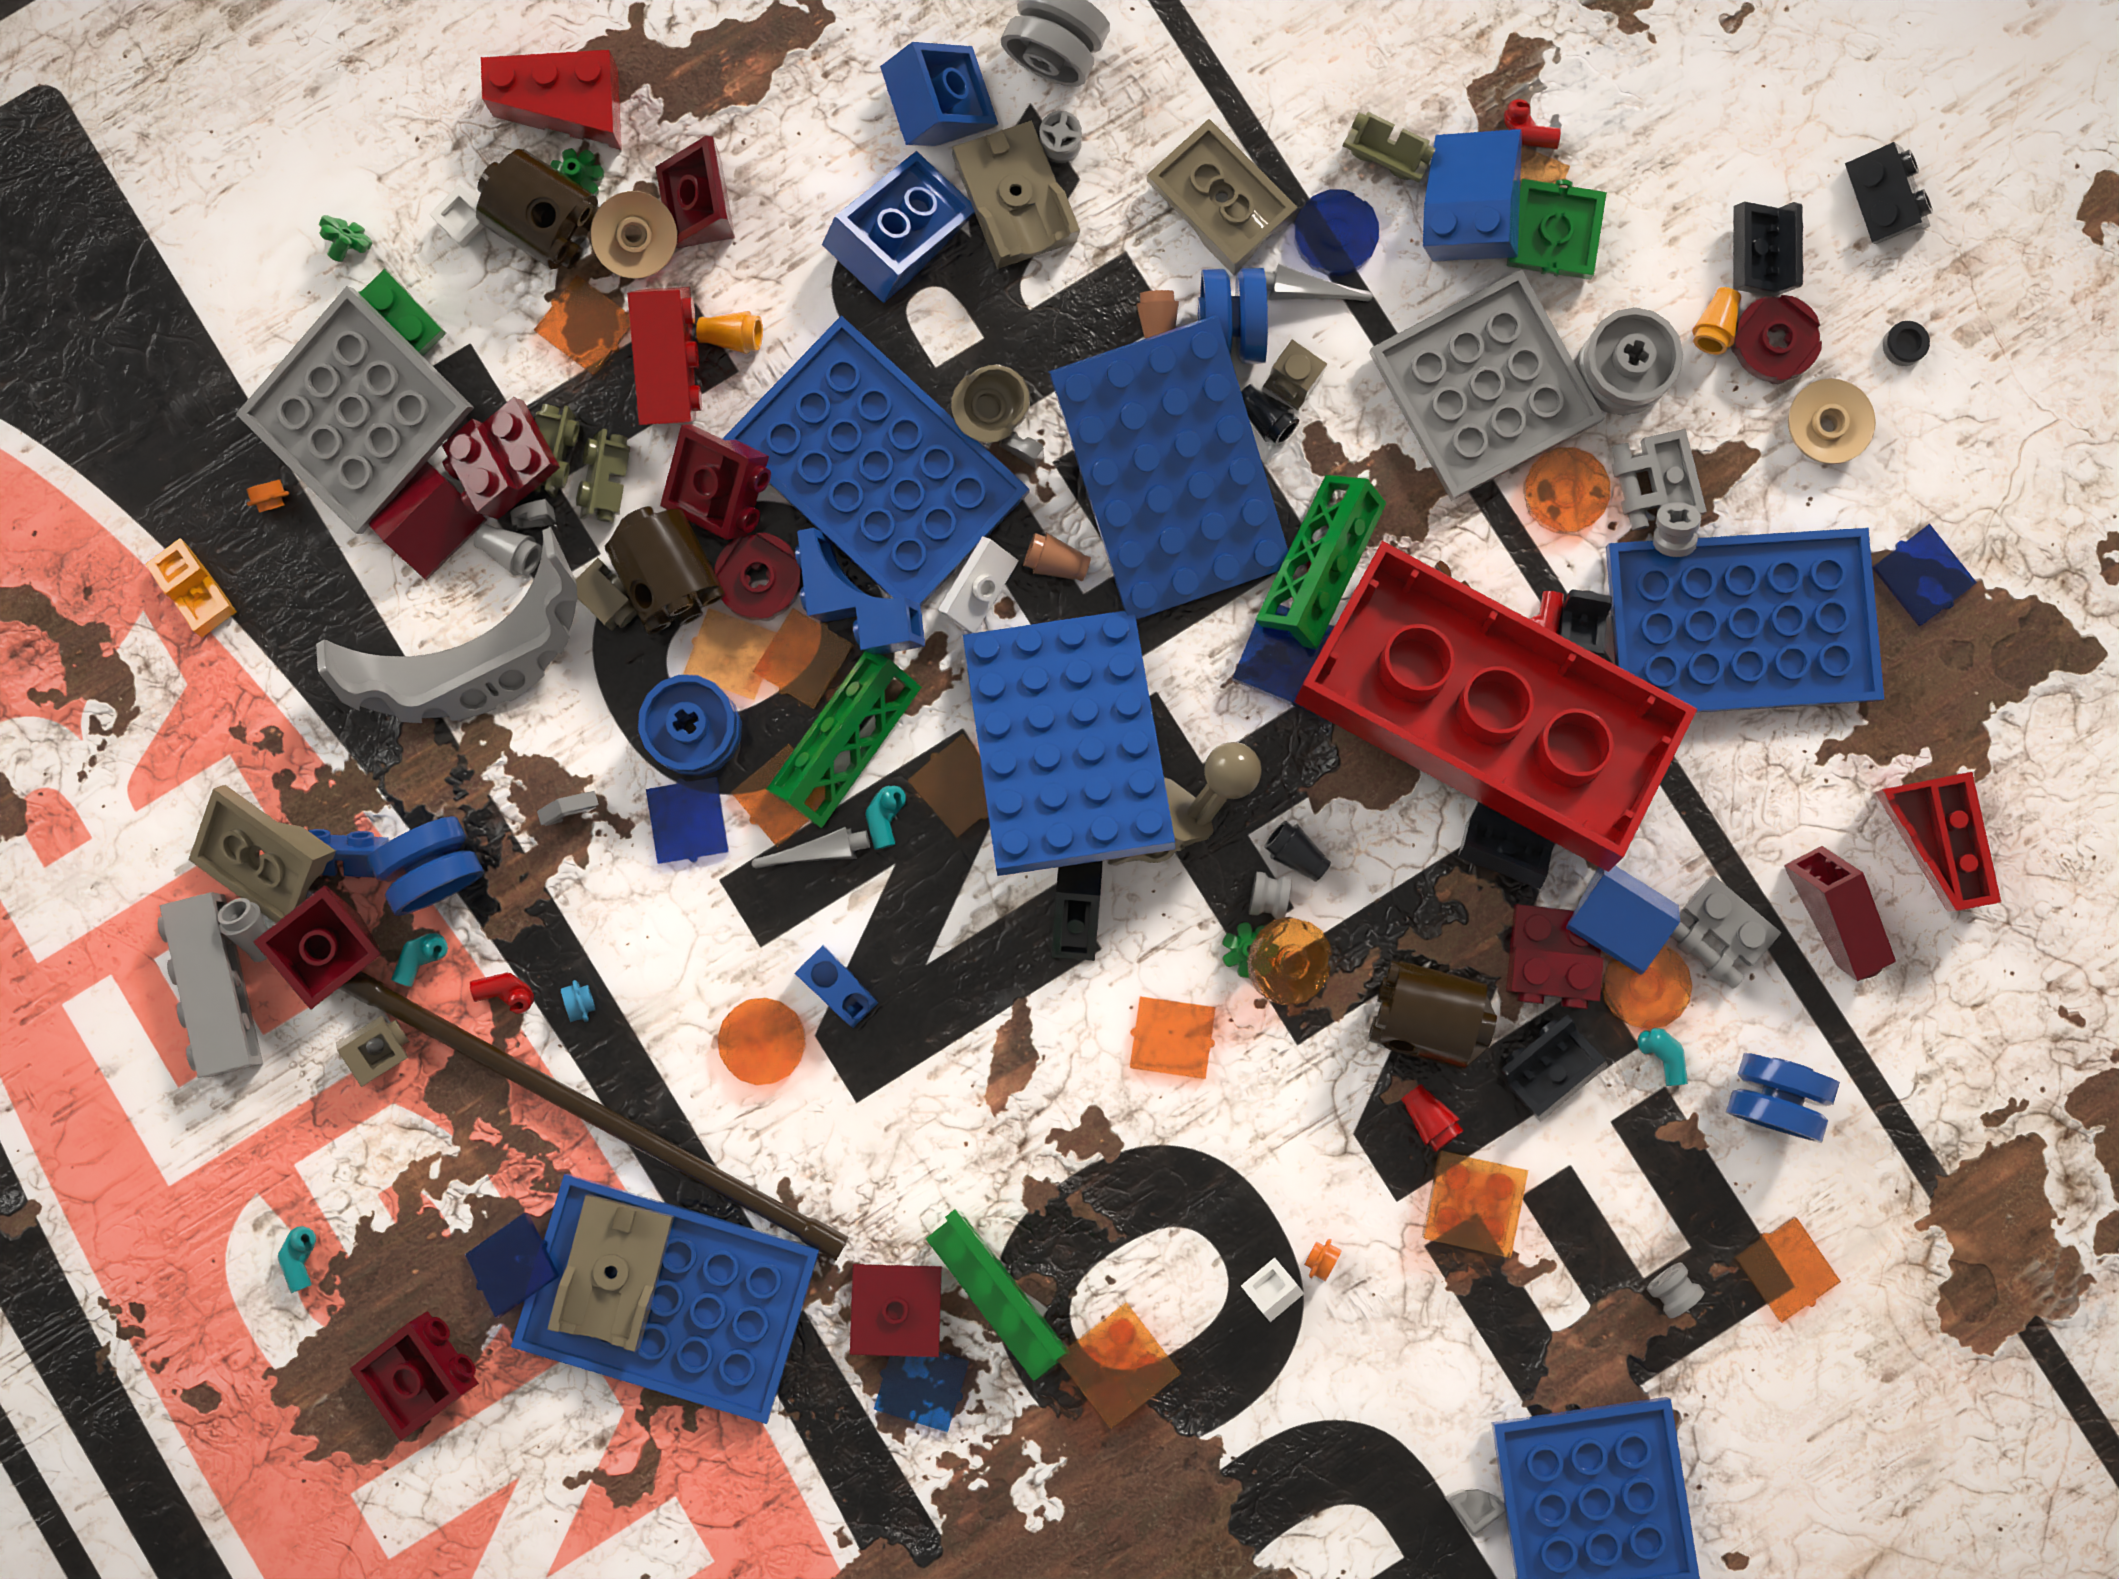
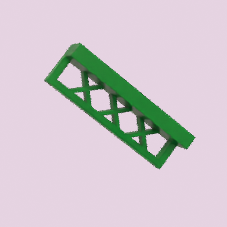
M1325 475L1255 619L1261 627L1290 631L1303 647L1318 648L1386 506V501L1368 479ZM1335 490L1346 491L1343 500L1330 508L1328 507V503ZM1328 524L1329 529L1326 535L1311 544L1310 540L1314 532ZM1310 560L1312 564L1308 572L1294 581L1293 576L1296 569ZM1293 597L1294 601L1287 616L1275 615L1279 605Z
M865 651L766 790L822 828L922 687L889 658ZM894 677L905 687L895 701L885 703L884 690ZM875 715L876 728L870 736L860 738L859 725L865 717ZM850 750V764L844 772L834 774V760L840 752ZM825 786V799L816 812H814L804 802L814 788Z
M954 1209L945 1216L947 1222L925 1239L1031 1379L1036 1382L1071 1353L964 1213Z

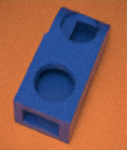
M824 944L794 973L852 1028L878 1004L876 999Z

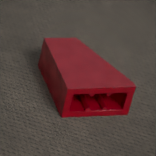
M1820 846L1784 865L1791 882L1837 967L1858 982L1862 979L1878 975L1883 968L1896 962L1862 871L1824 846Z

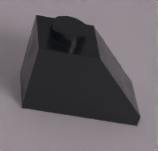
M1103 861L1058 867L1051 957L1095 961Z

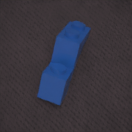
M815 528L797 531L799 544L795 548V557L799 568L802 570L804 585L800 590V600L808 617L822 622H829L857 616V620L853 623L855 640L860 645L861 650L874 655L925 647L921 605L905 597L878 598L867 595L845 575L836 559L832 542L822 531Z

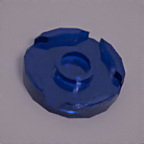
M1329 189L1312 196L1300 210L1294 225V244L1300 258L1311 269L1328 276H1344L1359 270L1371 259L1379 240V221L1373 207L1366 200L1363 201L1355 196V193L1344 189Z

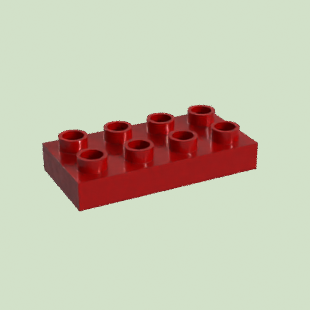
M1384 541L1381 542L1294 701L1300 706L1607 872L1624 858L1697 711V708Z

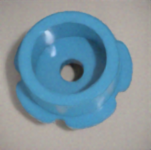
M574 980L572 981L573 985L561 988L564 1005L570 1022L580 1019L588 1022V1012L595 1010L593 998L588 985L580 987L579 983Z

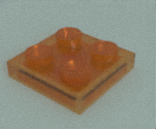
M1439 1150L1422 1238L1511 1258L1529 1170Z
M1124 1301L1068 1345L1066 1348L1071 1354L1060 1362L1110 1429L1181 1374V1371L1127 1301Z

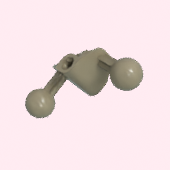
M1227 742L1217 746L1206 759L1204 774L1207 784L1197 798L1171 779L1164 778L1176 849L1106 860L1107 863L1113 866L1139 860L1141 862L1160 863L1171 858L1176 851L1185 849L1186 846L1209 839L1213 833L1211 820L1226 800L1245 797L1257 787L1262 770L1257 754L1250 747L1239 742Z

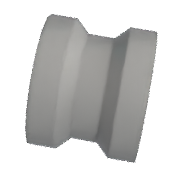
M1055 111L1048 114L1040 125V142L1047 159L1055 163H1066L1073 160L1079 154L1082 140V127L1079 120L1067 111Z
M1679 502L1667 503L1661 506L1657 511L1656 524L1658 527L1654 531L1653 536L1655 549L1671 557H1683L1693 553L1697 546L1698 536L1696 532L1700 528L1701 523L1699 511L1691 505Z
M1256 872L1251 892L1249 914L1258 916L1262 912L1270 913L1275 919L1284 920L1290 896L1291 877L1282 876L1277 880L1269 878L1266 873Z
M1681 1262L1664 1270L1647 1286V1291L1651 1296L1657 1297L1664 1304L1663 1311L1670 1319L1689 1310L1705 1293L1699 1284L1690 1281L1687 1277L1688 1270Z

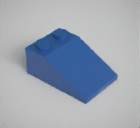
M1521 129L1435 135L1434 148L1436 150L1431 159L1423 221V248L1433 262L1518 257Z
M915 151L836 214L821 245L877 298L885 303L918 274L975 215L970 200L918 151Z

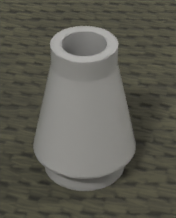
M483 524L477 530L474 537L475 547L483 550L514 576L519 574L524 576L530 575L537 567L542 555V547L535 543L534 537L495 528L488 524Z
M238 898L228 902L218 913L220 932L245 951L254 962L266 960L265 955L253 942L267 931L259 906L246 898Z

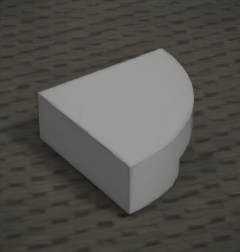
M1015 431L1000 444L1002 448L1035 469L1044 458V447L1041 443L1030 437L1022 439Z
M546 499L520 505L510 512L513 530L516 529V531L554 525L556 523L554 508Z
M595 791L558 798L539 809L537 814L541 825L548 826L562 822V818L577 813L585 814L595 809L599 803Z
M1461 1489L1444 1497L1473 1537L1506 1513L1504 1503L1494 1495L1483 1490Z

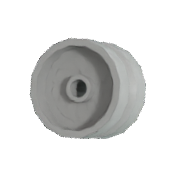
M1019 0L1017 10L1020 16H1015L1009 20L1001 37V46L1006 53L1019 65L1051 82L1074 87L1085 84L1094 65V57L1091 53H1096L1102 49L1110 32V22L1106 16L1087 0Z
M1633 307L1617 310L1601 320L1579 351L1576 367L1600 409L1607 413L1625 416L1643 412L1655 404L1668 391L1680 374L1684 354L1680 336L1667 319L1654 311Z

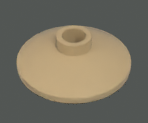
M626 191L611 196L601 204L593 217L590 237L597 258L608 270L619 276L635 279L651 276L666 266L676 248L677 228L668 208L656 197L640 191ZM631 225L638 226L641 230L640 237L635 241H630L625 237V230Z
M1828 378L1809 384L1797 394L1789 409L1788 428L1794 444L1804 455L1820 463L1840 464L1854 459L1867 448L1875 432V412L1869 398L1861 389L1845 380ZM1826 418L1832 421L1834 426L1832 432L1822 429L1821 419Z

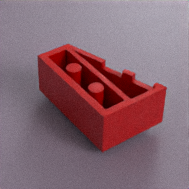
M610 50L480 57L482 100L493 117L541 130L547 128L569 134L572 138L580 140L586 138L608 144L611 148L622 150L618 67Z
M690 286L653 288L628 292L639 425L692 422L696 419V411H702V392L700 385H695L694 368L699 366L697 342L693 341L692 324L695 323V308L693 298L691 297Z
M1972 772L1886 788L1875 792L1947 912L2001 903Z

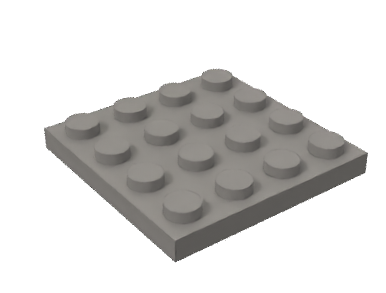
M1522 269L1377 344L1369 351L1370 356L1451 501L1601 423L1605 419Z
M346 286L239 409L236 415L354 533L363 534L369 527L368 523L397 496L474 407L354 288Z

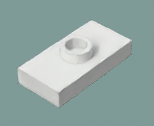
M982 536L938 611L964 630L975 633L1017 565L1018 560L993 540Z

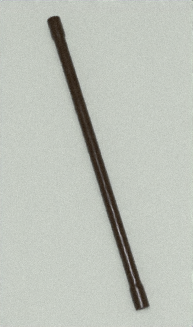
M360 971L338 988L369 1006L381 1009L797 1236L803 1243L818 1249L819 1252L837 1261L849 1239L845 1234L817 1219L801 1214L392 991L381 981Z

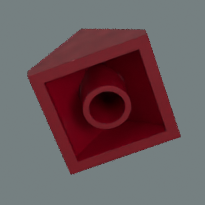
M706 135L655 166L661 202L672 214L677 228V244L675 249L735 238L722 160L713 136Z
M427 461L397 496L368 525L384 543L421 577L427 580L487 519L480 513L475 514L463 504L460 498L461 493Z
M326 885L253 941L310 1010L382 954L361 915Z

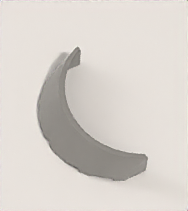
M549 527L542 531L543 548L541 560L535 578L527 593L508 616L486 633L469 642L444 651L400 657L362 653L336 645L327 640H322L316 643L317 669L319 674L342 703L359 711L361 706L376 712L393 715L401 722L422 723V718L450 717L452 721L492 711L500 703L516 699L545 676L544 670L558 653L562 654L570 638L569 631L578 600L577 584L552 528Z

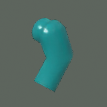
M886 786L879 790L866 809L865 816L875 850L895 845L890 822L906 802V794L898 786Z
M428 933L406 942L391 980L412 987L420 966L441 960L446 956L448 945L444 937L440 934Z
M1653 1028L1651 1031L1641 1032L1638 1036L1639 1050L1643 1054L1654 1053L1655 1056L1663 1061L1666 1086L1688 1084L1685 1054L1681 1043L1664 1029Z
M304 1226L296 1227L289 1232L277 1255L291 1294L312 1285L305 1263L315 1247L316 1234L312 1229Z

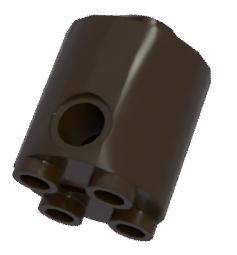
M516 149L508 154L500 163H491L481 175L477 185V190L481 193L476 207V219L479 223L549 269H557L562 265L567 269L573 268L582 255L583 248L580 245L585 240L588 232H590L593 217L599 208L597 197L525 149Z
M650 506L637 509L621 519L610 540L605 544V552L648 635L667 628L675 620H678L680 625L693 622L703 615L700 607L714 604L726 596L683 510L670 509L655 513Z
M1391 961L1387 976L1383 977L1377 1002H1380L1381 1005L1378 1015L1373 1018L1368 1042L1376 1043L1377 1047L1464 1070L1489 1048L1494 1035L1497 1015L1487 996V985L1411 963Z

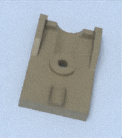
M1210 119L1206 120L1147 174V182L1195 230L1204 246L1234 276L1267 238L1276 232H1280L1286 225L1289 226L1296 220L1298 207ZM1218 193H1225L1228 199L1221 203L1215 197Z
M1032 120L952 147V157L997 269L1077 241L1080 228L1065 191L1055 180ZM1017 186L1021 189V194L1013 196L1009 189Z
M222 785L212 790L188 860L240 898H246L250 902L256 903L261 913L277 923L306 900L310 886L323 873L326 863L333 860L336 850L303 827L277 822L231 788ZM260 850H262L264 854L260 855Z
M589 1194L585 1195L568 1264L558 1286L547 1330L590 1336L607 1341L612 1345L624 1347L626 1350L634 1352L641 1347L674 1216ZM608 1266H613L617 1269V1276L613 1279L608 1278L605 1274Z

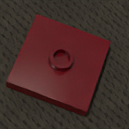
M853 1264L849 1355L939 1357L942 1266Z

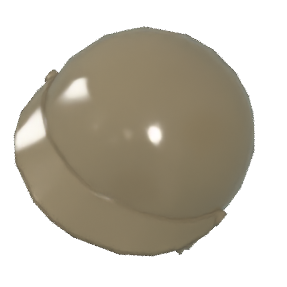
M1001 365L981 367L972 374L965 376L954 390L951 409L955 423L965 435L976 441L985 443L998 442L1012 435L1014 430L1024 421L1030 407V392L1023 377L1013 369Z

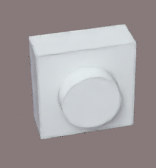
M460 184L429 213L432 219L462 248L485 227L476 219L478 201Z
M1273 1258L1241 1285L1270 1322L1305 1294L1276 1258Z

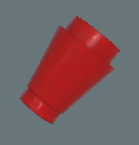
M1423 1084L1411 1090L1401 1099L1424 1145L1430 1144L1435 1152L1442 1149L1464 1131L1457 1123L1460 1118L1429 1090H1426Z

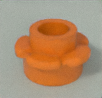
M280 479L246 489L250 502L246 504L247 506L256 505L259 513L285 506L282 497L288 496L289 491L284 492Z
M1327 1239L1325 1245L1317 1241L1314 1244L1304 1264L1311 1269L1309 1273L1311 1279L1313 1276H1316L1326 1282L1342 1250L1331 1245L1332 1239Z

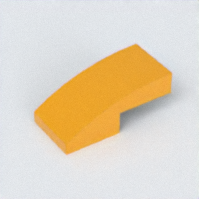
M181 538L145 564L164 594L174 601L192 630L201 638L237 612L200 560Z

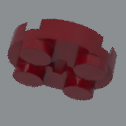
M1781 295V297L1760 298L1753 302L1738 318L1735 341L1731 346L1732 352L1737 356L1742 367L1760 380L1778 385L1787 380L1797 378L1813 365L1820 354L1822 340L1820 341L1818 329L1820 322L1818 316L1808 304L1793 296ZM1779 329L1784 331L1786 335L1783 341L1787 344V347H1773L1769 343L1768 330L1772 333H1776Z
M756 533L757 535H748L746 537L741 536L732 540L723 548L715 564V574L726 594L721 600L733 613L742 618L761 621L773 620L776 616L786 612L796 601L802 586V570L797 564L794 551L782 539L768 533ZM762 566L768 569L766 572V576L769 579L768 583L765 586L759 584L756 588L749 586L752 579L747 575L748 571L751 568L758 571Z

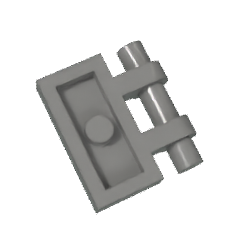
M1686 429L1643 438L1640 441L1643 456L1632 458L1629 443H1622L1612 447L1615 463L1612 464L1614 478H1619L1624 496L1621 506L1623 514L1629 516L1632 531L1649 527L1646 510L1657 508L1658 511L1661 506L1667 503H1686L1696 508L1701 515L1707 512ZM1648 472L1653 493L1641 495L1636 473Z
M1713 875L1705 881L1682 909L1695 922L1689 929L1680 922L1671 934V937L1677 941L1676 947L1684 954L1688 955L1691 953L1708 968L1706 972L1716 981L1722 979L1732 989H1735L1745 976L1732 966L1734 961L1739 957L1748 966H1754L1779 937L1781 932ZM1707 931L1725 945L1720 954L1702 940Z

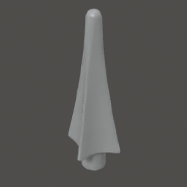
M1279 263L1273 273L1265 272L1267 290H1271L1269 300L1348 299L1371 301L1373 297L1369 291L1329 282Z
M844 827L799 846L752 860L751 865L753 868L758 869L795 862L857 859L855 851L870 848V840L867 831L851 833V828L846 829Z

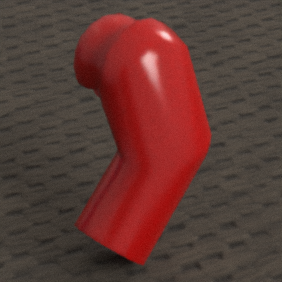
M1516 99L1509 103L1507 110L1504 112V123L1509 130L1521 129L1523 146L1558 149L1561 128L1536 125L1530 115V104L1525 100Z
M1543 591L1540 613L1530 618V620L1557 634L1560 628L1564 594L1555 591Z
M509 972L470 981V992L474 1002L498 997L510 1006V1011L515 1014L527 1012L534 1002V994L530 986Z

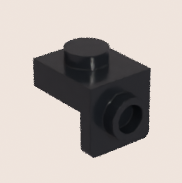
M1570 590L1562 608L1558 635L1602 658L1605 647L1606 618L1612 607L1613 598L1609 595L1598 594L1589 590Z

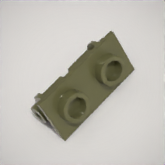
M1369 111L1366 115L1358 112L1351 126L1352 129L1342 146L1351 150V153L1360 160L1366 162L1374 161L1389 168L1390 172L1400 179H1412L1419 183L1436 148L1429 145L1430 140L1403 128L1397 141H1393L1389 137L1395 124Z
M543 404L541 411L536 412L535 422L560 468L535 488L533 492H540L541 486H545L548 494L556 499L559 487L564 488L568 480L570 465L565 460L568 447H574L577 442L579 421H575L576 416L569 406L564 405L562 415H558L560 410L558 407Z
M602 429L593 435V439L588 438L583 452V464L588 465L586 481L581 480L576 494V506L581 507L579 519L584 520L593 515L594 512H598L597 520L613 523L615 515H620L624 485L608 481L609 474L619 477L626 476L631 447L627 445L628 438L622 435L612 434L610 441L606 440L607 429Z

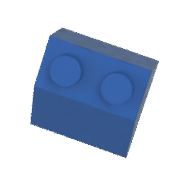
M911 42L880 66L906 145L938 146L992 129L998 125L973 46Z

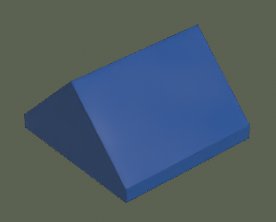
M1616 865L1609 872L1598 867L1566 928L1642 975L1679 925V905Z

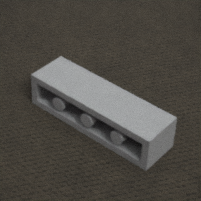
M213 892L159 905L162 917L158 918V930L162 940L168 943L171 959L167 962V970L171 982L178 987L181 1001L177 1003V1015L182 1027L187 1028L190 1045L186 1048L187 1060L191 1069L197 1072L198 1078L214 1077L263 1064L237 945L219 930L218 913L227 904L225 894Z

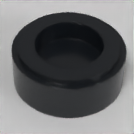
M1899 322L1885 334L1882 345L1883 351L1892 363L1898 366H1911L1927 354L1930 347L1929 334L1917 322Z

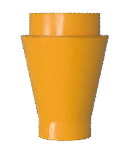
M1720 287L1716 290L1714 298L1692 330L1695 336L1693 343L1701 351L1720 355L1725 353L1727 348L1734 344L1738 308L1742 298L1738 291L1728 287Z
M750 311L714 317H699L696 327L697 340L699 343H709L749 354L751 350H759L762 345V319L760 316L752 315Z

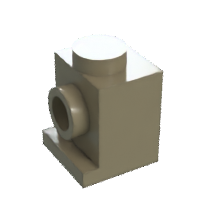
M1292 339L1272 366L1269 378L1263 387L1298 411L1323 377L1327 363Z
M597 558L576 579L577 596L581 603L606 627L613 631L617 625L620 628L626 626L637 615V612L631 601L627 598L628 595L619 577L613 573L607 579L606 576L611 570Z
M381 1015L348 1037L338 1040L336 1048L362 1087L407 1059L408 1056L403 1046L410 1041L396 1020L388 1024L383 1015ZM373 1038H379L383 1041V1047L380 1051L371 1052L366 1048L367 1042Z

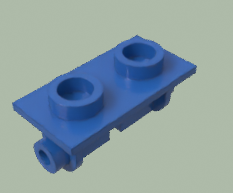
M324 829L308 830L336 850L333 860L326 863L321 875L335 876L338 873V860L343 861L344 876L375 878L367 861L368 856L377 848L387 843L389 837H374V833L369 831H355L346 836L331 835L330 831Z

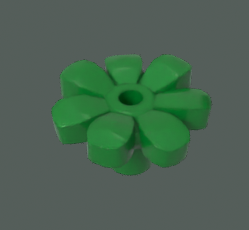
M569 148L562 152L564 162L558 160L551 162V167L597 196L599 188L593 181L602 180L604 178V170L600 165H593L596 157L591 151L585 149L578 157L576 151L573 148Z
M323 215L318 225L321 227L320 236L325 240L332 241L327 255L335 261L343 262L348 249L353 248L359 253H365L373 244L372 240L364 234L365 228L356 222H352L348 226L346 220L332 218L329 215Z
M1248 922L1238 924V936L1227 933L1222 940L1223 946L1231 950L1222 957L1225 966L1232 967L1238 965L1237 974L1242 978H1249L1253 968L1261 975L1267 973L1271 969V965L1266 958L1277 955V944L1266 943L1270 936V931L1261 925L1253 932ZM1248 946L1253 948L1252 954L1247 952Z

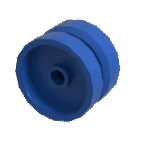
M1264 268L1240 269L1236 276L1235 296H1231L1230 278L1225 269L1202 270L1200 297H1198V321L1214 315L1218 316L1230 356L1232 337H1236L1237 356L1242 364L1265 363L1268 341V304Z
M676 675L661 681L646 695L639 710L638 731L644 748L657 762L683 776H704L720 770L733 758L741 741L742 721L736 704L716 683L699 675ZM697 720V722L693 723L697 728L693 733L689 734L685 731L687 722Z
M457 817L440 818L409 830L380 846L368 856L367 861L377 880L395 881L385 893V898L394 915L410 914L438 903L470 886L484 874V870L474 852H456L467 838Z
M1743 1053L1737 1074L1743 1082L1761 1088L1762 1093L1746 1089L1733 1090L1726 1113L1765 1128L1822 1143L1828 1119L1823 1114L1804 1107L1803 1104L1806 1102L1824 1107L1834 1105L1840 1082L1792 1061Z

